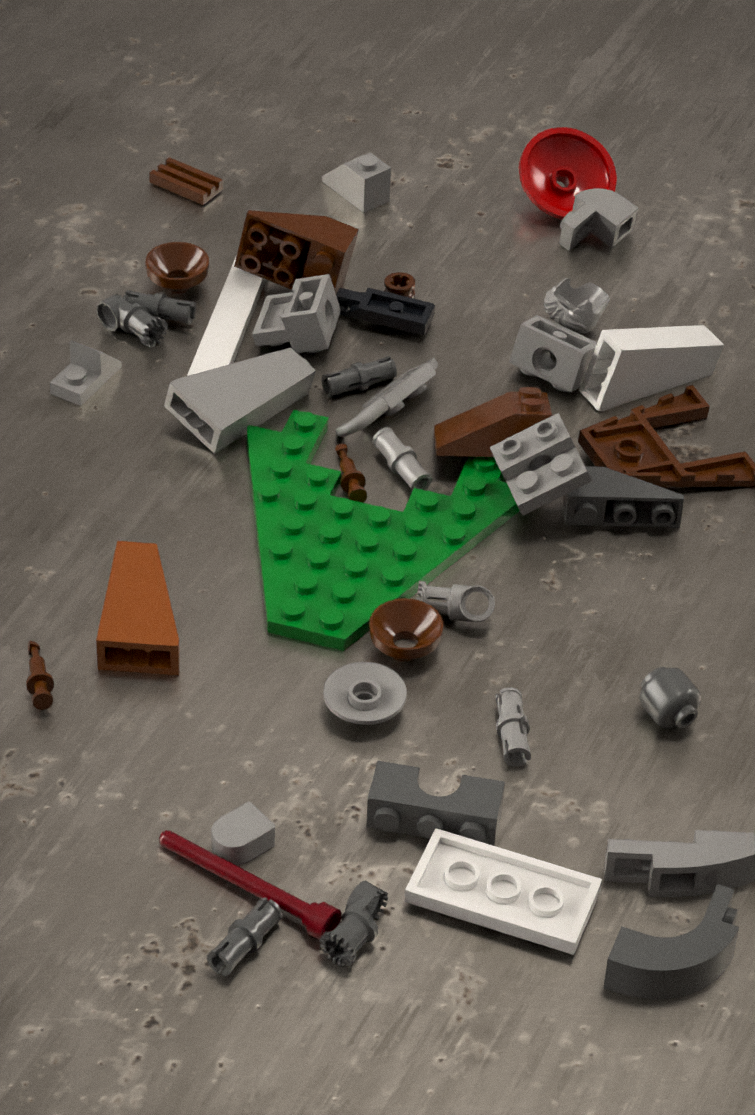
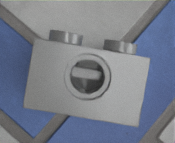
M330 275L296 279L292 292L266 296L252 333L255 345L279 346L285 342H290L292 349L296 353H318L328 349L341 311Z
M536 315L520 325L509 363L519 367L520 371L528 376L540 377L551 382L552 387L557 390L573 392L582 384L597 342L549 319L546 320ZM550 354L555 355L556 362L552 360Z
M559 413L490 447L522 515L592 482Z

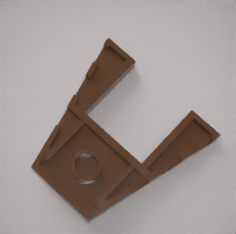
M693 385L685 387L684 393L675 397L672 393L660 397L656 405L646 409L643 405L631 409L629 416L619 420L616 416H613L579 432L578 443L595 467H606L659 487L755 486V463L746 451L680 464L653 429L708 417L710 406Z

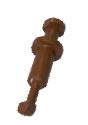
M338 444L335 450L338 456L341 457L339 463L342 472L340 479L341 488L344 492L348 493L349 500L364 503L367 499V492L364 488L366 479L363 473L356 470L354 461L347 457V445Z
M29 641L28 655L32 654V658L29 660L30 676L27 678L26 687L32 695L33 706L39 710H46L53 704L51 692L54 688V679L46 671L44 658L39 656L40 645L35 641Z

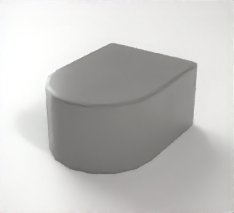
M248 801L214 822L211 828L212 853L237 866L245 864L275 846V824L253 803Z

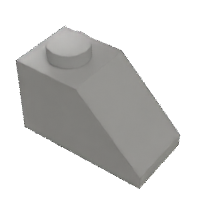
M367 153L323 175L322 182L364 213L390 201L391 167L372 153Z

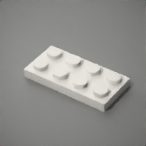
M435 828L405 889L404 902L574 955L601 892L602 879Z

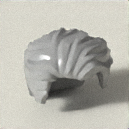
M564 278L557 286H553L551 290L546 292L544 310L550 315V319L555 320L558 324L576 333H588L598 323L610 301V297L603 289L593 283L588 282L578 288H572L570 286L571 279Z

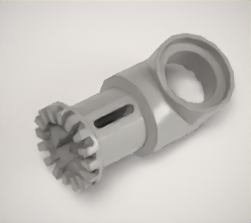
M419 581L417 595L421 597H417V600L431 605L440 615L448 616L449 620L483 622L490 618L494 612L495 599L491 591L486 587L453 584L451 588L427 586L425 581ZM472 593H482L489 600V606L485 613L473 615L467 611L465 602ZM429 599H437V600H446L447 602H437V601H428V600H429Z

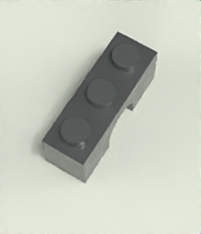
M377 761L367 799L366 827L422 836L429 839L435 828L495 846L503 809L504 781L462 775L460 786L454 793L447 796H432L425 793L419 787L420 767Z

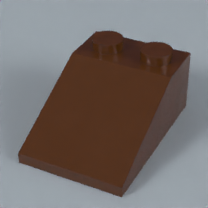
M523 387L519 389V392H508L434 425L436 456L494 457L490 449L491 446L552 416L547 393L541 392L538 388Z

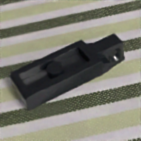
M339 288L336 293L341 309L340 315L354 319L357 318L375 325L404 330L408 333L425 335L435 314L434 303L372 288H367L366 292Z

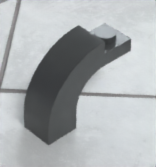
M717 884L701 923L692 931L680 936L655 937L621 926L607 959L603 988L631 997L659 1000L690 995L712 984L725 972L734 957L739 927L734 926L738 910L731 908L734 889Z

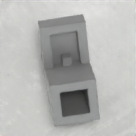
M594 188L582 191L575 195L573 210L561 222L560 227L562 231L559 244L570 251L592 233L612 248L634 230L638 207L622 195L611 190Z

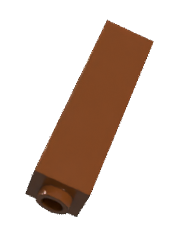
M117 541L96 638L98 670L179 676V637L156 543Z

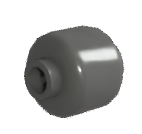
M657 668L650 672L642 681V690L639 696L640 703L657 725L665 729L677 726L678 728H684L697 718V709L701 703V693L679 668Z

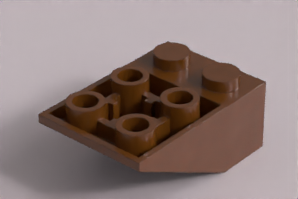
M248 210L234 267L291 290L296 279L329 274L335 293H337L345 282L359 229L327 216Z

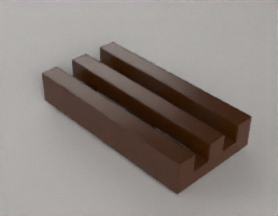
M170 157L165 160V165L161 163L157 166V171L152 170L149 172L150 183L201 205L207 203L223 190L222 179Z

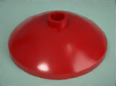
M556 127L540 132L526 145L519 161V177L528 198L541 211L560 220H563L573 210L575 195L594 188L607 189L614 192L616 189V169L608 151L595 138L577 129ZM557 181L562 182L565 187L560 186Z

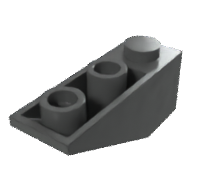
M585 466L592 482L563 495L565 525L680 528L684 495L606 467Z

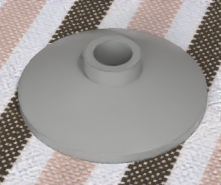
M355 662L344 665L329 675L324 685L323 695L327 707L337 717L355 724L370 725L382 723L396 716L405 705L407 690L403 679L391 668L373 662Z

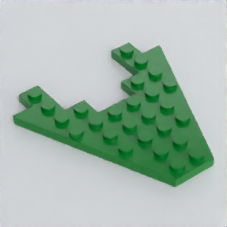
M293 410L282 432L253 425L247 426V448L268 633L345 651L370 631V617L378 606L394 599H410L418 592L419 581H425L428 585L520 511L508 484L501 482L503 475L494 457L468 456L451 496L414 488L403 512L336 497L335 494L340 486L341 471L311 465L328 430L329 417Z

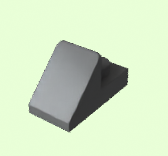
M71 340L69 343L71 363L50 382V393L82 406L122 367V361Z

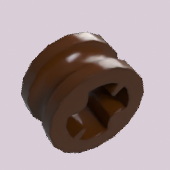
M396 272L389 274L384 279L385 292L410 298L415 297V278L412 275Z

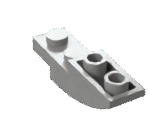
M695 830L693 843L608 839L604 864V881L648 883L649 897H681L714 893L717 884L731 889L755 881V833Z

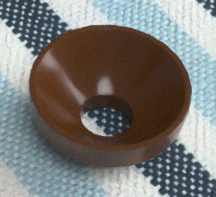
M169 242L158 245L147 254L145 267L147 275L153 283L171 291L172 294H183L187 290L199 285L207 277L209 257L197 245L186 242Z
M407 598L394 599L383 603L373 611L369 623L370 636L375 647L382 653L395 660L408 662L424 657L438 647L443 635V620L435 608L423 601ZM400 639H410L417 645L412 648H403L396 646L394 643Z

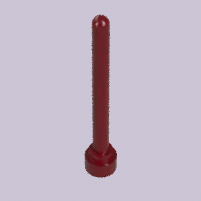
M163 831L159 836L160 844L168 850L259 898L265 897L268 902L270 899L279 905L281 910L302 920V926L306 928L307 933L320 940L325 932L333 931L341 922V910L326 902L319 904L313 902L309 904L172 831Z

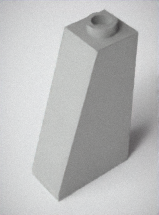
M290 347L175 379L169 384L164 407L215 454L247 434L248 425L258 427L308 395L316 370L311 367L306 359L299 356Z

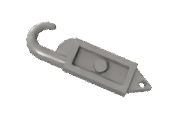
M433 357L424 364L407 370L362 405L364 409L361 410V413L349 422L340 425L336 429V434L339 437L351 435L371 424L383 413L388 417L405 406L402 400L406 397L408 399L414 398L427 389L425 383L436 375L435 369L438 367V363Z

